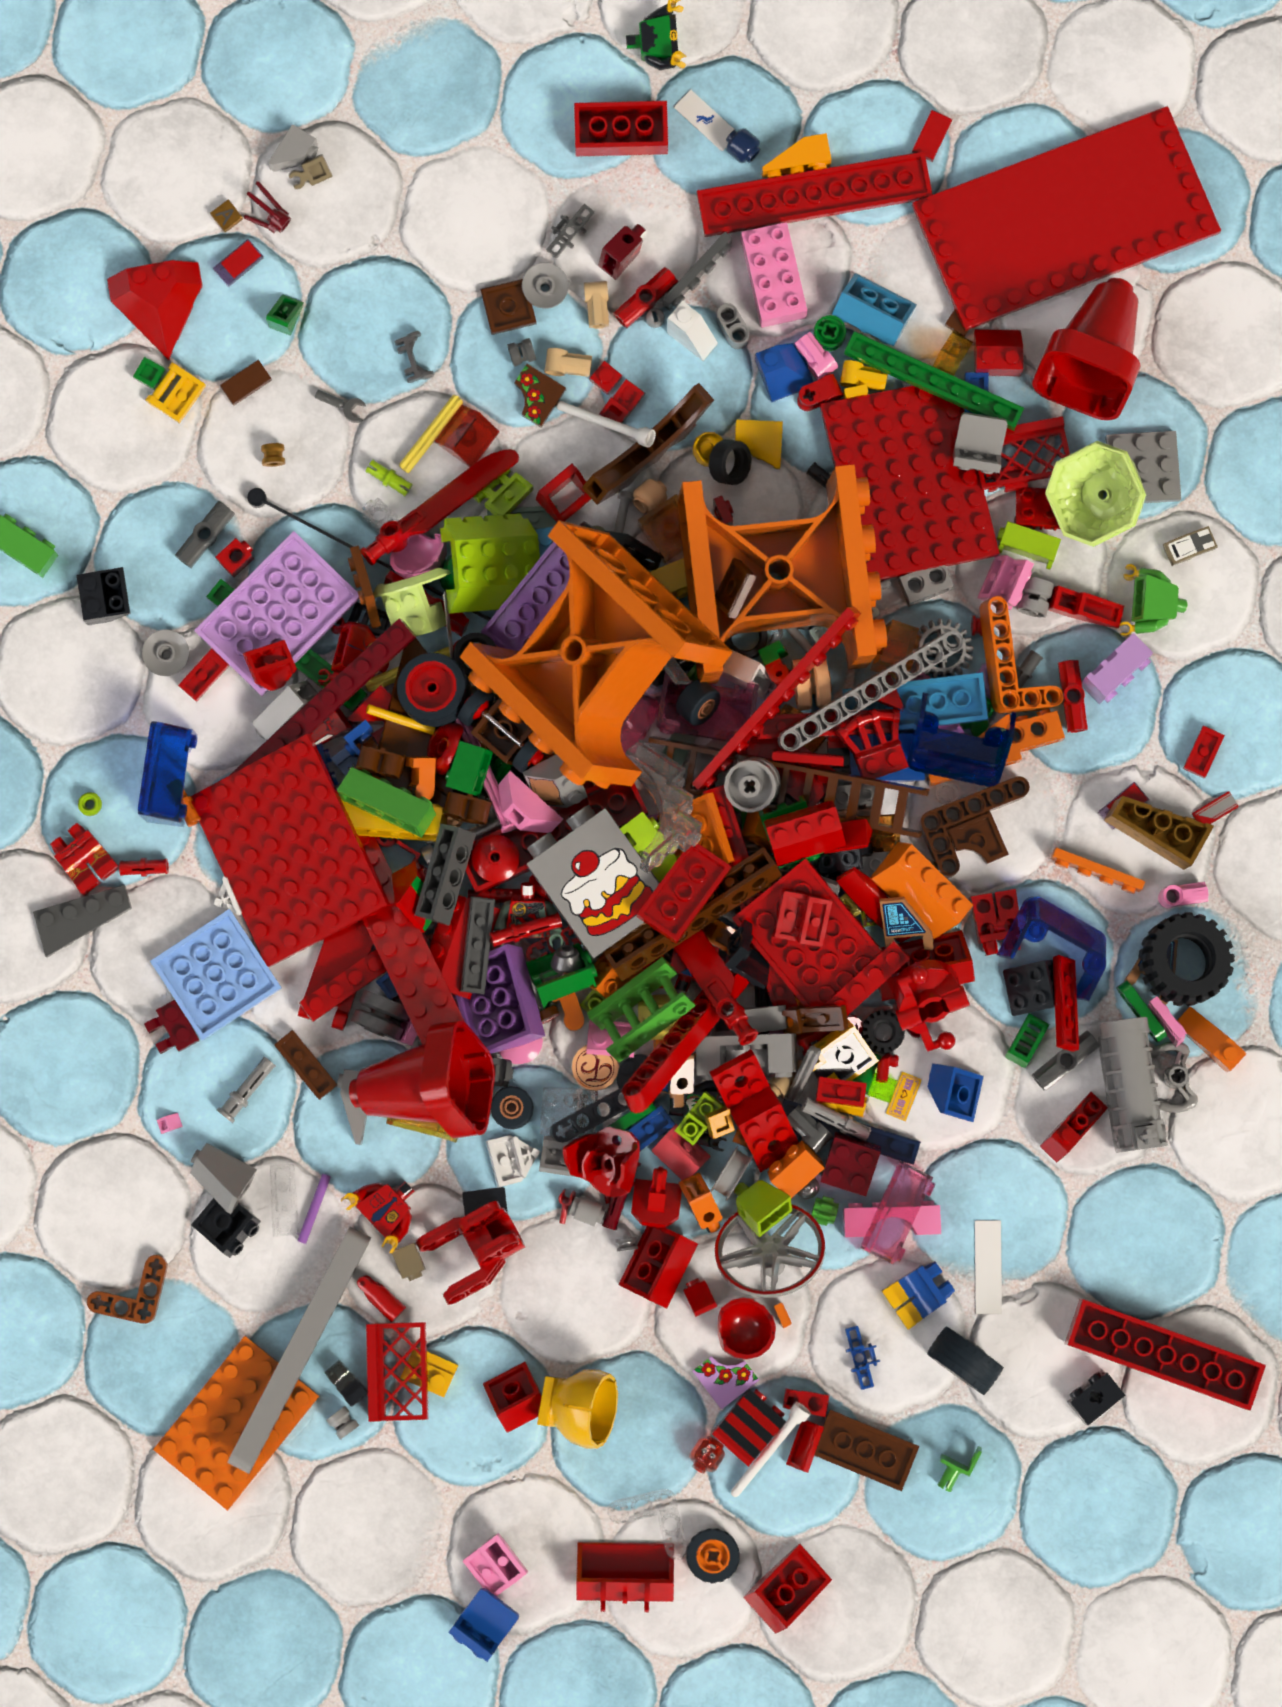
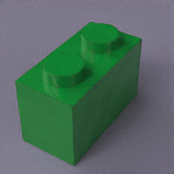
M460 741L453 757L452 767L446 774V787L479 797L493 752Z

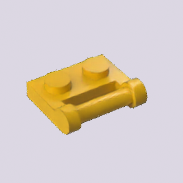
M171 362L168 367L169 371L152 395L149 394L145 401L180 424L206 385ZM176 375L181 377L164 403L159 401Z

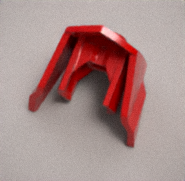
M608 1126L597 1133L586 1134L563 1147L564 1163L571 1176L590 1182L595 1189L608 1197H620L630 1193L640 1154L639 1140L632 1132ZM618 1136H620L622 1139L621 1144L618 1140Z

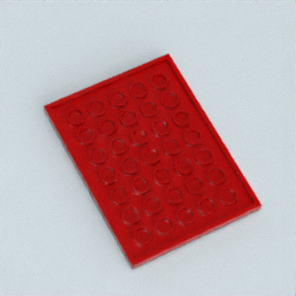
M915 386L820 404L834 468L836 466L855 465L856 478L867 477L870 505L865 506V513L861 515V524L873 525L876 551L875 553H870V561H866L867 572L878 571L880 580L943 565L947 567L996 557L1000 554L985 493L981 489L978 470H961L957 466H953V451L962 413H965L964 408Z
M305 734L191 796V803L201 818L199 822L224 876L229 880L245 922L268 967L293 956L390 905L311 734Z

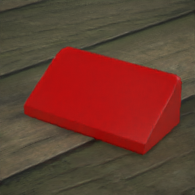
M867 819L840 822L846 846L826 851L824 854L868 847L873 830Z

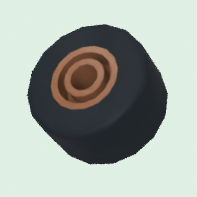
M697 679L687 685L680 693L676 702V711L692 725H701L716 712L721 700L720 693L707 682H700Z
M508 1086L495 1093L490 1110L492 1117L498 1125L505 1129L514 1130L522 1128L529 1122L533 1115L534 1106L531 1097L525 1090L520 1087Z

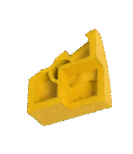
M736 419L735 441H741L746 444L756 459H761L772 465L773 468L780 469L783 422Z

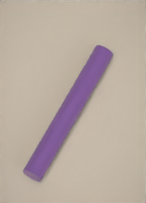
M322 1173L297 1240L301 1243H307L331 1179L329 1175Z

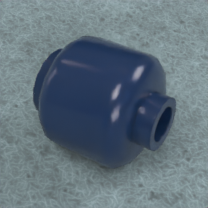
M746 128L739 131L733 130L726 138L728 142L726 151L739 163H745L746 161L750 163L761 150L759 148V139Z

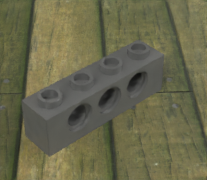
M441 823L415 916L450 926L475 840V833L460 827Z

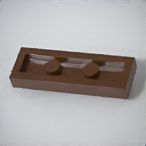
M293 1030L274 1044L319 1100L337 1087L334 1079Z

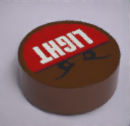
M554 1005L539 1012L542 1024L560 1015L557 1007Z

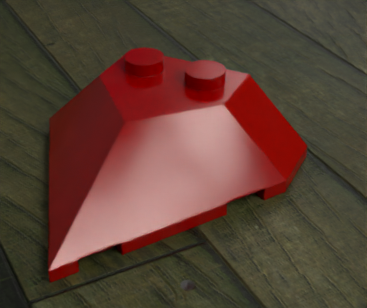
M170 260L126 268L108 278L111 302L170 360L173 348L180 338L193 309L196 297L203 287L199 263Z

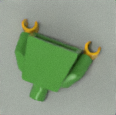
M1133 564L1125 566V569L1134 572L1132 575L1123 574V577L1127 581L1135 579L1131 622H1135V625H1131L1129 622H1122L1120 626L1127 625L1130 631L1128 633H1120L1121 636L1127 637L1132 632H1136V634L1155 632L1167 626L1169 620L1175 619L1177 612L1184 613L1186 611L1187 600L1178 598V586L1172 584L1171 580L1160 570L1148 568L1137 570Z

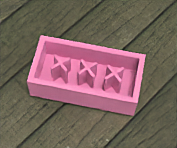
M787 222L741 232V244L761 328L805 319L807 316V306Z

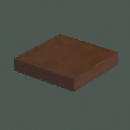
M523 279L480 289L492 335L537 324L533 306L523 294Z
M736 558L732 559L715 594L716 604L728 617L733 619L737 618L757 577L741 560Z

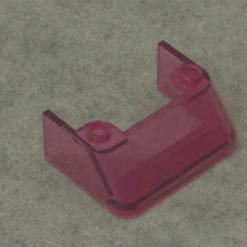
M901 1160L895 1162L894 1167L896 1168L864 1239L856 1247V1249L890 1265H894L895 1261L900 1262L906 1250L902 1248L925 1196L930 1197L936 1184L932 1182V1176Z

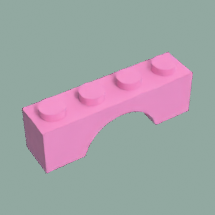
M910 1201L896 1202V1207H886V1202L872 1203V1207L863 1208L862 1203H848V1208H843L844 1237H869L875 1224L886 1217L903 1219L912 1227L915 1235L941 1234L940 1205H934V1201H920V1206H910Z

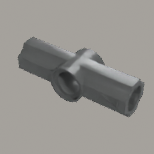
M218 501L202 522L194 527L193 533L177 551L175 556L186 566L192 568L207 548L215 543L217 536L235 513L225 504ZM201 531H211L209 538L205 540L199 538Z
M1086 1030L1079 1036V1050L1074 1052L1065 1049L1061 1050L1034 1072L1032 1077L1045 1091L1066 1073L1075 1068L1077 1064L1100 1047L1095 1037ZM1062 1054H1067L1071 1057L1072 1062L1069 1067H1065L1060 1063Z

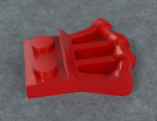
M872 709L869 710L868 714L862 716L860 714L854 715L848 724L843 728L839 727L835 731L839 739L853 754L860 776L877 779L909 767L901 746L902 743L899 740V709H893L892 711ZM880 720L891 721V741L887 742ZM872 723L879 745L871 746L864 727L865 724ZM856 728L864 748L862 751L859 750L848 736Z

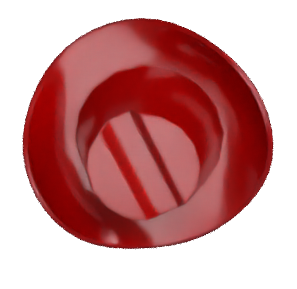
M449 723L439 727L432 734L428 742L427 756L436 758L435 772L440 775L446 774L450 763L454 761L453 757L463 733V726L459 723Z

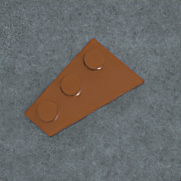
M359 545L351 547L352 557L348 558L351 572L356 571V574H353L356 588H361L360 591H357L360 603L366 606L372 628L380 627L381 623Z

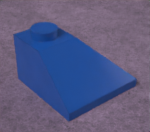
M794 343L776 345L755 354V363L771 402L796 394L803 386L814 382L805 359L794 346Z
M932 1063L927 1087L939 1112L965 1121L974 1122L984 1076L957 1067Z

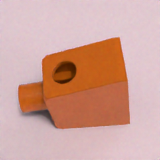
M700 1172L678 1182L701 1229L706 1228L708 1233L718 1231L721 1227L719 1221L723 1217Z

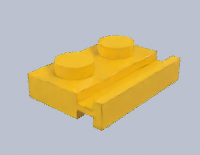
M413 1350L408 1362L416 1368L421 1362V1356ZM427 1351L428 1391L445 1397L459 1365ZM405 1366L400 1378L405 1380L412 1371ZM414 1374L408 1382L421 1387V1379Z

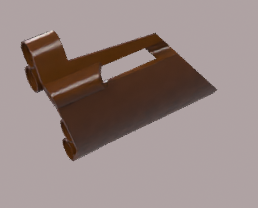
M417 638L403 649L388 711L407 717L410 716L399 702L397 681L400 672L409 661L416 656L427 653ZM482 717L472 725L473 729L481 721ZM385 720L378 749L363 746L362 744L356 768L359 770L365 769L372 775L384 778L398 789L403 787L408 790L412 782V767L405 766L406 757L427 756V746L432 735ZM480 741L481 747L487 749V747ZM435 772V792L432 799H430L432 804H438L443 807V814L458 822L486 825L492 801L488 802L478 799V796L446 787V774L440 775Z

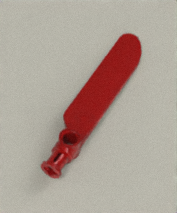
M507 449L491 453L480 459L399 521H388L380 528V534L375 537L376 540L366 548L360 549L362 556L373 566L376 560L385 553L390 554L391 552L402 551L407 546V539L410 536L423 534L432 529L517 464L520 458L518 453L513 449Z
M700 930L674 947V949L716 1009L717 1015L723 1019L730 1030H734L739 1038L738 1042L740 1045L750 1044L757 1038L759 1033L750 1026L744 1007L733 996L735 977L728 967L725 966V962L703 930ZM734 1007L733 1012L727 1015L728 1010Z

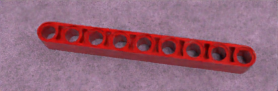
M732 972L735 977L733 996L737 999L750 982L738 973ZM703 990L693 1001L696 1006L677 1020L623 1086L622 1093L631 1112L641 1113L651 1105L720 1020L716 1009Z

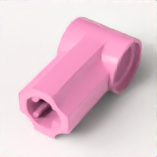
M811 332L805 334L794 343V346L808 363L807 366L817 380L829 375L838 368V364L828 351H824Z
M1205 882L1170 885L1160 891L1158 900L1161 906L1165 908L1208 902V888ZM1167 891H1172L1175 894L1176 900L1174 903L1167 900Z

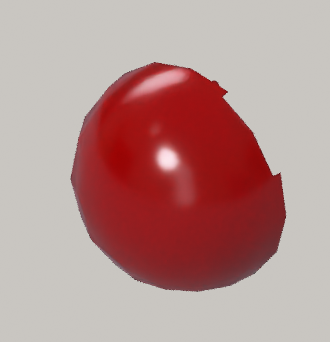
M742 1297L729 1301L721 1308L718 1314V1337L724 1352L734 1358L752 1359L761 1356L770 1349L775 1339L776 1325L773 1315L769 1313L765 1306L754 1299Z

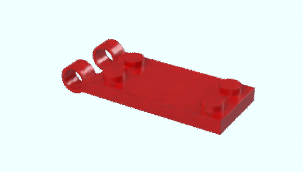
M362 920L324 939L304 998L371 953L374 943ZM357 992L336 1006L338 1009L333 1018L332 1028L344 1030ZM300 1006L298 1016L309 1020V1017Z

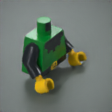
M668 0L667 4L656 9L646 16L643 21L639 22V34L626 35L627 49L640 48L641 60L646 61L648 65L659 71L676 66L683 69L686 66L684 62L680 61L687 56L678 51L676 14H673V11L678 13L683 11V6H676V3L681 0Z

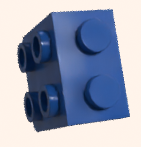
M481 1588L448 1633L458 1643L464 1644L471 1649L476 1657L488 1662L519 1619V1614L486 1588Z

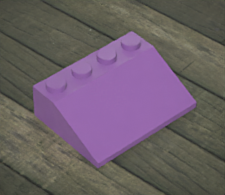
M506 944L490 951L485 994L472 993L470 1000L456 996L465 1023L486 1046L490 1054L525 1045L545 1037V1032L522 947Z

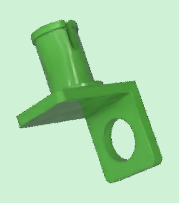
M977 1447L968 1466L941 1454L940 1462L945 1464L947 1468L937 1485L942 1489L945 1487L946 1491L951 1492L959 1474L970 1476L982 1453V1447Z

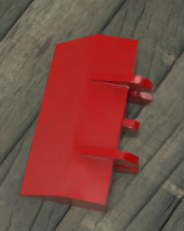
M578 1542L576 1600L601 1601L600 1612H605L606 1601H622V1604H627V1601H644V1612H649V1601L673 1602L674 1543Z

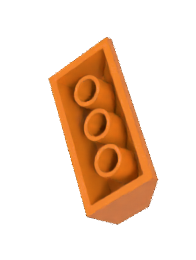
M897 842L870 877L889 898L904 897L932 931L933 939L958 925L973 906L910 843Z

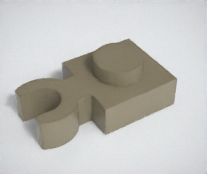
M323 154L301 163L302 171L293 170L289 173V178L298 176L301 179L299 183L294 184L295 189L302 188L308 180L311 186L333 177Z

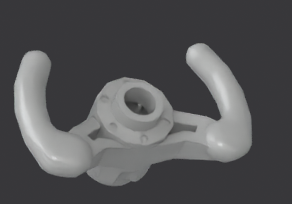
M1172 1042L1156 1046L1152 1049L1153 1051H1150L1151 1058H1156L1167 1051H1176L1177 1055L1172 1066L1168 1067L1163 1073V1081L1169 1088L1176 1089L1185 1099L1180 1104H1170L1161 1101L1159 1109L1169 1113H1180L1192 1109L1197 1105L1198 1097L1189 1087L1190 1078L1185 1064L1190 1053L1188 1046L1185 1043H1181L1175 1047ZM1174 1073H1176L1179 1077L1178 1081L1176 1082L1175 1079L1172 1080L1171 1075H1173Z

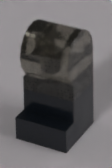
M338 1360L325 1371L326 1376L337 1387L336 1389L345 1398L350 1407H353L368 1394L365 1386L341 1360Z

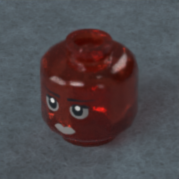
M711 1436L700 1438L689 1455L694 1463L692 1467L702 1474L706 1471L715 1472L725 1457L724 1445Z

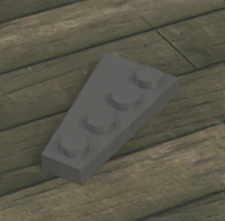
M122 885L34 911L45 956L48 958L63 947H67L75 940L132 909L126 886Z

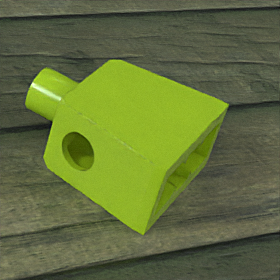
M758 1180L750 1187L741 1182L734 1189V1194L738 1196L736 1198L737 1212L758 1237H761L792 1212L791 1196L763 1180Z

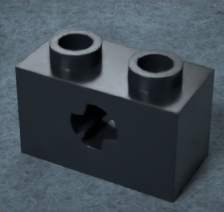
M1098 1371L1088 1379L1090 1384L1083 1389L1078 1387L1069 1395L1071 1399L1067 1401L1085 1425H1090L1126 1396L1107 1372L1101 1374ZM1092 1391L1100 1393V1396H1097L1100 1398L1098 1402L1089 1400V1397H1092L1090 1396Z

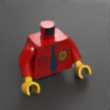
M406 1181L396 1190L389 1184L384 1185L379 1182L364 1185L352 1193H347L341 1198V1202L344 1199L350 1201L351 1205L346 1210L356 1206L385 1237L381 1247L386 1243L391 1244L392 1249L389 1253H393L398 1243L409 1231L412 1219L411 1207L405 1200L415 1191Z

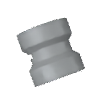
M346 1406L326 1420L331 1427L336 1429V1435L340 1440L359 1426L358 1422L349 1416V1410Z

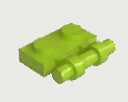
M509 469L477 493L473 499L480 503L484 498H488L485 502V508L494 515H502L504 517L505 514H510L534 490L533 485L517 472L509 478L507 476L511 472ZM498 484H502L496 492L493 491Z

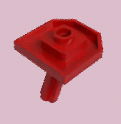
M662 1166L654 1168L652 1180L635 1178L631 1214L644 1226L667 1228L679 1219L682 1190L679 1184L666 1182L668 1172Z

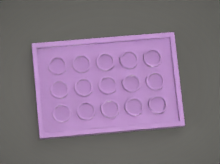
M293 531L194 631L258 694L263 696L268 689L255 683L243 653L285 640L293 661L296 663L359 600L358 592Z

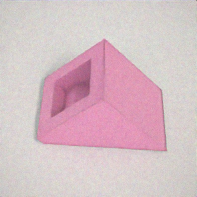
M178 1113L157 1120L161 1134L183 1127Z

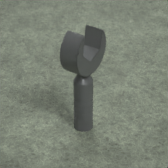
M319 389L317 390L315 398L334 407L343 408L344 415L348 421L352 423L363 421L362 418L354 417L352 414V410L357 405L366 407V404L361 399L352 398L344 403L342 399Z

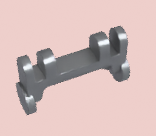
M420 331L409 333L406 337L394 341L395 345L404 344V346L397 348L398 354L405 352L408 354L412 367L405 369L404 373L406 376L415 375L407 379L408 383L429 379L434 376L433 371L424 370L417 365L413 354L415 341L421 336Z

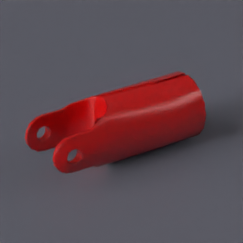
M364 1275L357 1280V1286L364 1292L368 1301L391 1323L406 1309V1306L384 1285L375 1282L370 1276Z

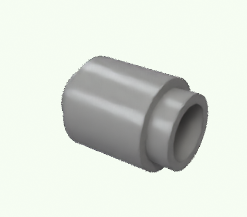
M575 1196L569 1214L574 1216L573 1219L595 1227L596 1222L601 1224L606 1210L602 1209L603 1204L583 1196L581 1198Z

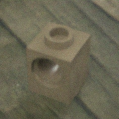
M415 1243L397 1249L392 1253L402 1279L408 1277L409 1281L421 1277V1271L426 1270Z

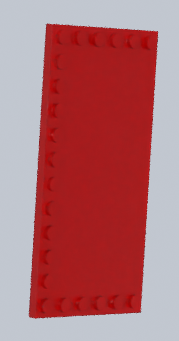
M1168 106L912 203L915 215L964 331L1215 236L1221 232Z

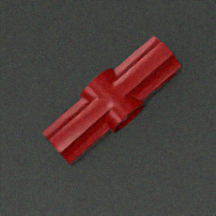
M664 267L645 285L638 287L636 293L613 312V315L627 329L646 311L652 309L656 302L678 283V280L669 269ZM642 294H649L652 299L644 302L639 297Z
M1066 660L1058 662L1067 733L1087 731L1088 726L1084 704L1085 693L1081 683L1079 661ZM1067 692H1076L1078 694V701H1070L1067 697Z

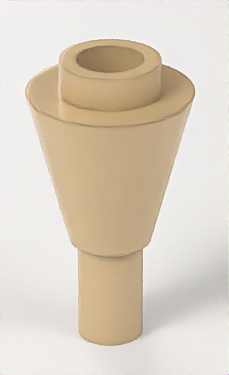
M799 1060V1061L797 1062V1064H798V1069H799V1067H800V1065H801V1063H802L801 1060ZM792 1072V1077H773L768 1080L777 1098L779 1096L781 1098L786 1096L797 1072Z

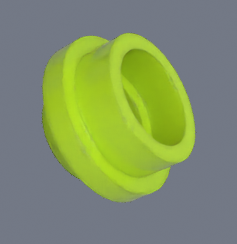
M88 792L79 798L78 808L84 815L94 816L100 812L102 801L97 794ZM90 800L94 801V807L88 809L86 807L87 802Z

